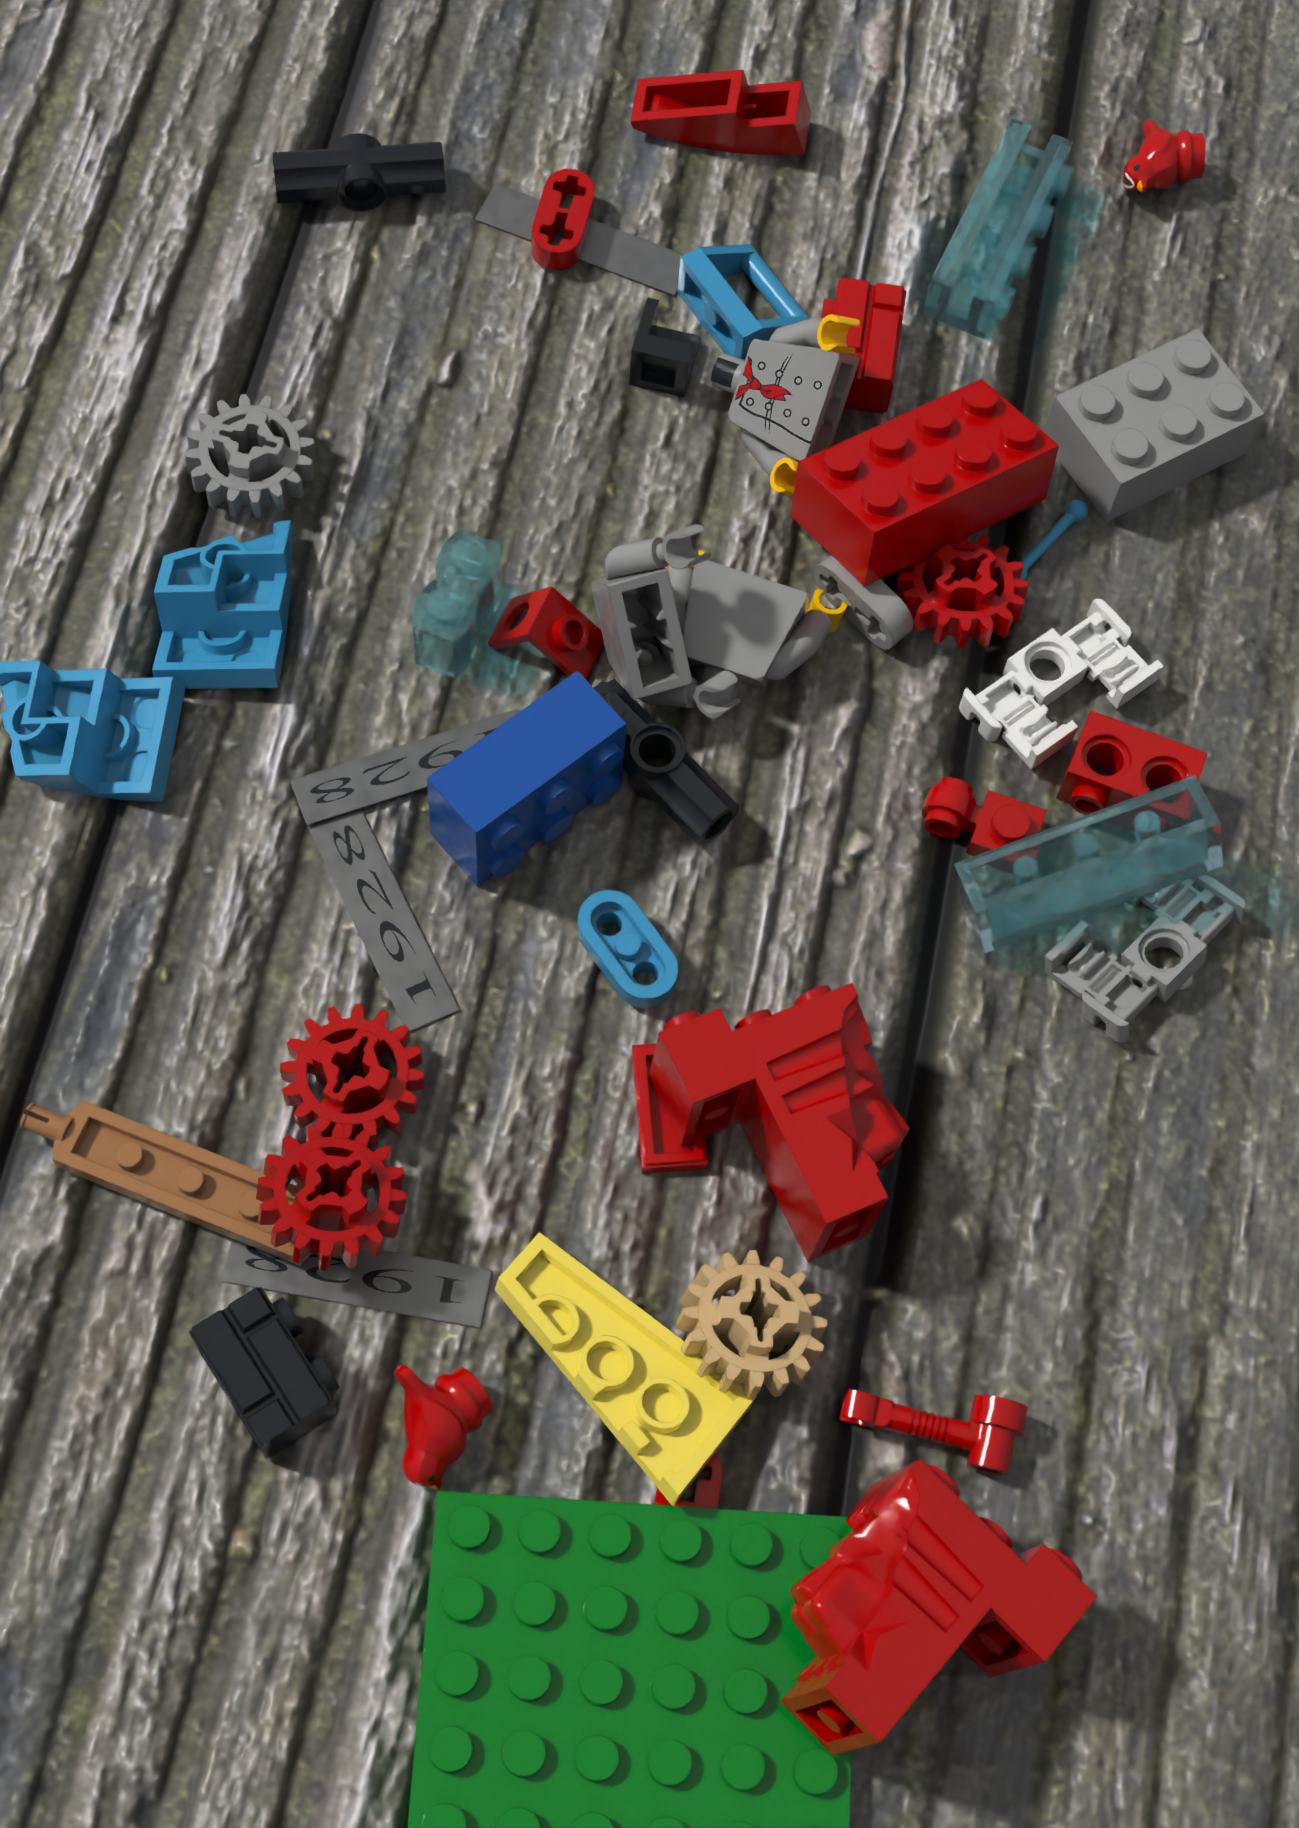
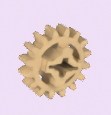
M749 1250L743 1263L738 1265L735 1258L729 1252L724 1253L715 1269L706 1263L700 1268L694 1279L695 1284H688L680 1300V1303L685 1308L682 1309L676 1321V1329L690 1332L681 1347L683 1355L699 1353L703 1360L696 1374L700 1378L709 1375L713 1371L720 1374L719 1391L725 1394L730 1390L734 1382L743 1384L747 1400L755 1399L762 1384L766 1385L774 1397L781 1396L789 1380L797 1385L804 1380L811 1369L809 1364L814 1365L823 1351L824 1345L818 1340L827 1328V1320L819 1316H812L822 1299L819 1294H802L800 1287L806 1278L802 1271L793 1274L790 1278L781 1273L783 1258L777 1256L769 1267L760 1265L757 1251ZM735 1289L734 1296H721L718 1303H711L720 1294ZM785 1345H792L791 1349L782 1356L769 1360L770 1351L781 1352Z

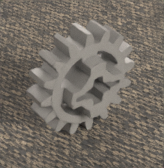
M242 394L239 398V407L230 408L225 401L220 400L217 402L218 416L214 418L205 413H201L198 416L201 431H188L189 450L184 453L188 473H191L193 488L196 493L206 491L209 506L214 508L225 500L228 502L230 516L236 517L243 506H251L255 518H261L263 505L271 503L276 510L281 512L285 510L283 496L289 494L295 498H302L304 495L302 480L312 481L315 476L313 461L316 460L314 439L310 438L308 422L306 419L295 421L293 406L287 404L278 411L273 410L271 396L265 395L259 406L250 404L247 394Z

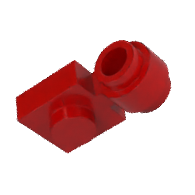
M953 777L941 778L937 785L930 787L921 812L925 819L924 827L928 832L945 839H955L963 831L970 833L972 836L966 853L1025 873L1030 864L1047 812L1046 810L988 790L982 806L978 807L973 797V788L965 781Z

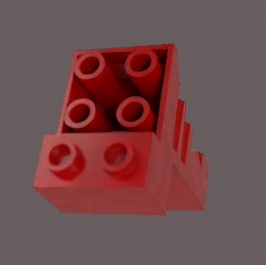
M853 983L833 991L827 985L816 987L798 997L793 1007L773 1015L770 1010L764 1009L744 1017L734 1026L735 1030L731 1031L720 1008L700 1015L696 1010L688 1011L669 1020L663 1026V1031L658 1034L648 1080L680 1146L692 1142L700 1117L702 1127L704 1116L705 1137L740 1123L807 1262L866 1238L888 1199V1195L877 1175L879 1170L889 1165L893 1160L896 1151L903 1143L909 1131V1126L882 1091V1076L867 1050V1047L872 1045L873 1042L858 1002V993Z
M919 1459L879 1480L868 1488L863 1494V1498L845 1521L853 1530L830 1547L829 1557L825 1562L802 1576L790 1589L791 1596L795 1602L791 1608V1618L817 1656L796 1677L797 1683L780 1703L831 1755L881 1743L958 1647L989 1678L1045 1662L1097 1597L1081 1581L1083 1576L1078 1566L1065 1554L1055 1549H1049L1045 1544L1015 1554L1011 1550L1013 1547L1012 1541L1002 1528L987 1518H979L959 1498L960 1491L958 1486L944 1471L935 1466L926 1465Z

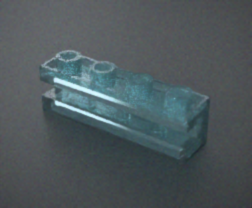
M1011 118L931 278L922 314L982 339L986 338L994 319L1005 321L1017 289L1010 287L1014 277L1021 280L1025 279L1037 249L1030 244L1034 236L1040 239L1045 238L1056 207L1051 206L1050 203L1053 197L1064 198L1075 171V167L1067 164L1073 141L1052 134L1044 151L1027 144L1032 125Z

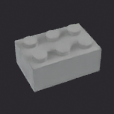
M1195 329L1055 396L1043 432L1059 445L1056 457L1106 523L1246 454L1265 413L1201 331Z

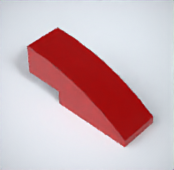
M744 70L638 79L630 122L635 130L693 147L740 154L794 155L805 154L811 109L802 81L748 85Z

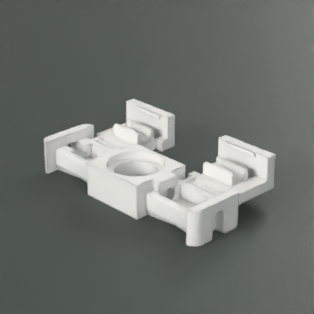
M1102 599L1092 600L1087 613L1088 618L1062 636L1052 628L1008 658L1002 673L1004 676L976 696L968 688L964 690L959 705V710L963 716L969 721L976 717L980 721L978 732L989 742L998 740L1004 725L1005 732H1003L1002 738L1031 770L1073 740L1078 725L1072 720L1066 725L1062 724L1056 728L1057 722L1052 723L1046 717L1049 710L1046 706L1080 683L1087 669L1090 671L1087 678L1091 682L1097 678L1110 691L1107 693L1106 698L1116 708H1119L1157 681L1163 669V665L1159 660L1148 665L1129 644L1127 645L1131 636L1130 627ZM1107 622L1111 626V629L1108 631L1105 629ZM1036 659L1051 660L1059 667L1061 677L1054 681L1041 680L1033 675L1029 664Z

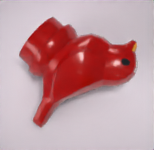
M1153 120L1143 122L1142 133L1145 140L1138 154L1127 162L1123 170L1125 189L1142 193L1149 189H1166L1176 180L1184 184L1188 183L1190 179H1201L1203 177L1205 169V141L1202 133H1190L1189 130H1182L1177 134L1169 133L1166 129L1159 128Z
M400 1365L393 1372L405 1390L403 1421L407 1448L403 1455L402 1470L406 1479L414 1485L439 1490L442 1486V1478L447 1466L457 1461L465 1451L467 1433L474 1432L482 1426V1420L492 1413V1403L479 1380L465 1368L460 1367L450 1375L442 1374L432 1385L423 1382L407 1366Z

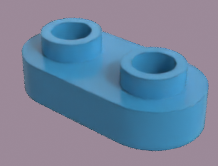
M603 890L589 896L582 903L578 912V937L583 947L618 995L630 1005L640 1008L656 1007L667 1001L676 987L678 962L674 953L636 902L625 893L616 890ZM603 923H613L619 927L620 931L616 935L606 936L600 933L597 928ZM647 971L655 976L656 981L650 985H641L635 981L634 975L638 972Z

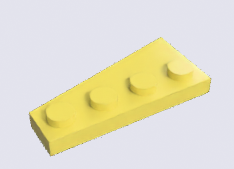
M540 1232L498 1278L495 1287L497 1294L669 1503L674 1506L753 1404L754 1400H747L743 1385L734 1382L733 1386L725 1394L719 1391L721 1375L713 1371L709 1375L700 1378L696 1374L703 1360L699 1353L683 1355L681 1347L684 1341Z

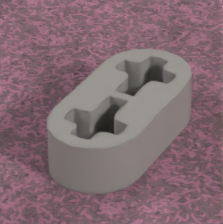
M829 555L814 568L815 582L819 589L825 590V598L836 609L840 607L843 600L846 601L848 605L844 616L877 647L884 650L890 649L913 630L914 621L906 604L881 579L864 587L832 555Z

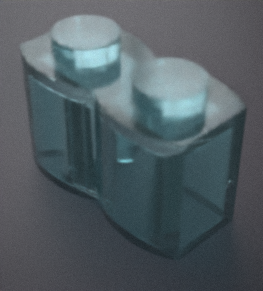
M462 529L455 532L445 542L437 559L436 579L431 581L419 594L412 612L415 664L453 678L459 676L470 665L478 648L479 628L491 619L501 599L500 543Z

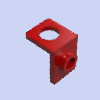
M551 586L510 599L487 643L494 650L530 642L566 675L570 676L578 671L587 679L604 645L601 629ZM529 608L522 622L510 630L514 620Z

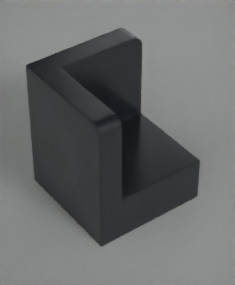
M648 297L631 350L629 385L685 398L699 350L700 338L694 334L657 326L659 300Z

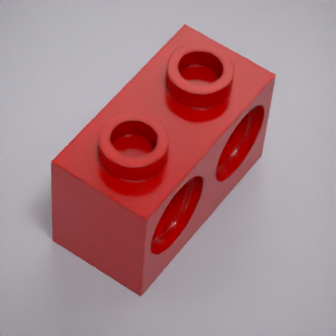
M1090 710L1077 739L1056 799L1070 804L1073 809L1081 814L1094 817L1103 816L1128 825L1133 832L1143 837L1163 838L1172 842L1188 813L1208 753ZM1090 765L1103 767L1111 776L1097 774L1090 768ZM1148 787L1162 789L1169 798L1155 795Z

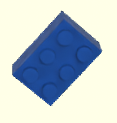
M576 671L427 778L430 834L477 887L493 875L496 878L506 876L521 863L527 850L542 839L545 842L555 840L568 829L573 821V816L590 804L594 807L604 804L618 791L622 781L627 723L591 684Z

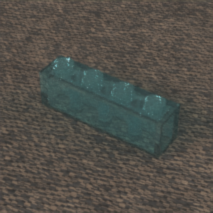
M1194 775L955 863L954 868L962 905L985 954L1223 866L1221 823Z

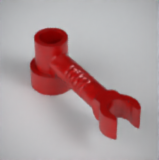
M848 1389V1392L844 1395L839 1420L858 1426L889 1430L905 1435L911 1434V1436H917L918 1438L924 1437L925 1440L930 1439L932 1442H943L944 1445L968 1450L970 1452L967 1466L987 1473L1008 1475L1015 1437L1023 1436L1028 1407L1013 1400L977 1394L974 1395L969 1422L951 1417L948 1419L947 1416L941 1417V1415H934L932 1412L928 1414L927 1411L915 1410L912 1407L896 1404L891 1400L880 1398L870 1393Z

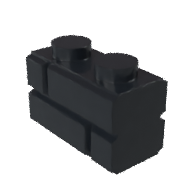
M256 1287L230 1303L226 1309L217 1311L193 1326L189 1334L265 1459L298 1441L301 1436L307 1435L332 1419L337 1414L330 1395L340 1389L319 1353L307 1360L294 1338L303 1333L304 1330L286 1300L281 1297L271 1303L262 1287Z

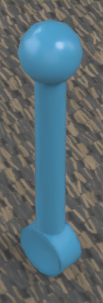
M1079 499L1070 501L1065 507V515L1019 561L1024 566L1020 579L1026 580L1027 570L1073 522H1081L1086 518L1088 508L1084 501Z

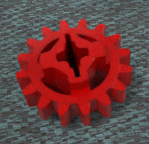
M983 534L976 543L968 541L966 537L952 545L947 544L939 548L937 552L900 569L895 594L902 598L911 615L916 614L913 630L916 632L930 627L935 630L933 641L940 644L947 635L955 637L957 647L964 649L967 639L975 637L984 647L989 645L992 631L1005 638L1009 635L1012 622L1019 623L1029 586L1028 581L1020 579L1024 567L1021 562H1006L1009 553L1007 546L999 547L994 551L988 548L989 536ZM923 580L928 583L927 588L925 587Z
M355 1004L351 1018L342 1019L335 1007L328 1008V1024L321 1027L317 1022L307 1019L304 1022L308 1037L306 1042L290 1038L287 1042L289 1055L295 1061L280 1063L282 1080L291 1083L282 1089L286 1106L299 1105L294 1112L296 1124L300 1128L315 1121L321 1136L330 1137L335 1124L341 1123L345 1129L346 1139L354 1141L356 1134L366 1130L370 1132L368 1143L371 1146L378 1145V1128L385 1125L390 1131L398 1134L402 1131L398 1112L403 1111L416 1114L418 1110V1099L410 1091L422 1090L425 1087L424 1072L414 1069L422 1064L420 1046L406 1047L410 1041V1032L406 1025L389 1031V1014L385 1010H381L373 1021L365 1019L362 1004ZM384 1050L395 1063L397 1068L396 1079L390 1076V1070L380 1066L382 1062L381 1055ZM363 1067L365 1078L354 1075L357 1069L361 1070ZM310 1073L316 1076L317 1082L325 1085L323 1090L324 1098L321 1103L315 1098L309 1088ZM341 1074L352 1077L348 1083L342 1085ZM372 1108V1109L367 1110V1111H365V1112L357 1113V1112H360V1111H363V1110Z
M341 1123L335 1124L331 1137H322L317 1127L310 1125L307 1127L305 1143L300 1144L296 1139L287 1135L282 1140V1157L268 1154L265 1158L264 1175L266 1177L258 1178L256 1199L262 1201L259 1204L258 1221L260 1225H274L270 1242L274 1248L282 1246L289 1241L294 1244L293 1262L299 1264L306 1258L308 1253L318 1255L320 1270L327 1271L331 1264L332 1256H342L344 1263L351 1269L356 1267L360 1249L363 1248L368 1254L376 1258L381 1254L384 1240L382 1236L396 1237L401 1220L398 1215L404 1214L407 1201V1193L400 1190L405 1173L403 1167L387 1168L392 1152L388 1145L375 1151H371L368 1148L370 1132L363 1130L353 1141L345 1138V1129ZM293 1179L297 1183V1193L295 1195V1202L289 1205L286 1189ZM373 1187L377 1205L371 1214L367 1210L369 1201L366 1197L368 1190Z

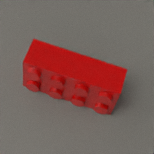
M980 379L798 461L790 516L865 587L937 552L939 548L947 544L952 545L1045 500L1059 445L983 379Z

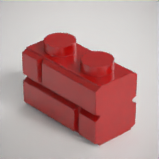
M843 277L838 281L835 300L824 298L821 318L834 314L860 320V326H852L846 338L847 346L856 348L854 355L860 357V361L844 408L849 409L851 406H855L859 411L879 414L888 411L894 386L906 291L903 286L877 283L873 286L869 281Z

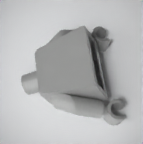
M695 524L670 532L665 535L664 539L656 537L621 544L613 548L605 559L604 578L591 581V588L609 663L633 700L639 699L648 704L692 708L697 705L700 711L709 718H718L741 703V699L731 698L725 693L726 689L738 682L737 677L733 673L721 671L701 685L698 684L695 678L691 677L669 572L665 568L669 564L672 568L681 570L709 560L711 553L699 555L695 552L691 543L692 535L704 532L705 528Z

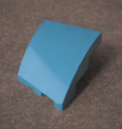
M291 520L273 523V534L243 543L238 542L235 536L231 535L215 540L204 547H191L163 556L154 589L162 634L152 668L153 677H174L186 687L185 689L278 688L286 642L293 557V529Z
M41 660L0 662V686L6 711L1 713L4 729L12 740L10 754L15 775L18 778L49 788L95 797L142 802H163L186 688L174 677L120 679L107 668L53 670Z

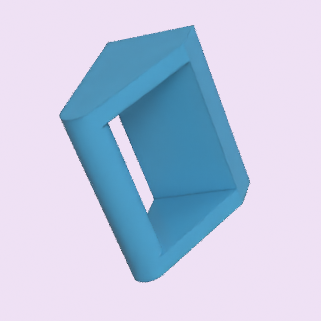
M751 244L699 247L680 256L677 293L720 349L726 354L745 360L749 346L754 339L769 341L777 328L810 319ZM744 271L780 318L756 320L725 279Z

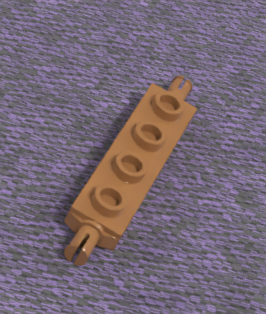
M84 1100L71 1110L66 1117L37 1106L33 1102L26 1108L28 1115L25 1113L22 1115L20 1129L28 1130L54 1141L52 1160L59 1169L296 1265L302 1266L303 1262L312 1254L308 1253L306 1258L297 1264L292 1261L294 1244L289 1241L276 1248L270 1243L274 1225H260L258 1221L259 1204L262 1203V1201L256 1199L258 1178L266 1177L261 1171ZM290 1183L286 1189L289 1205L295 1202V1195L297 1193L296 1186Z

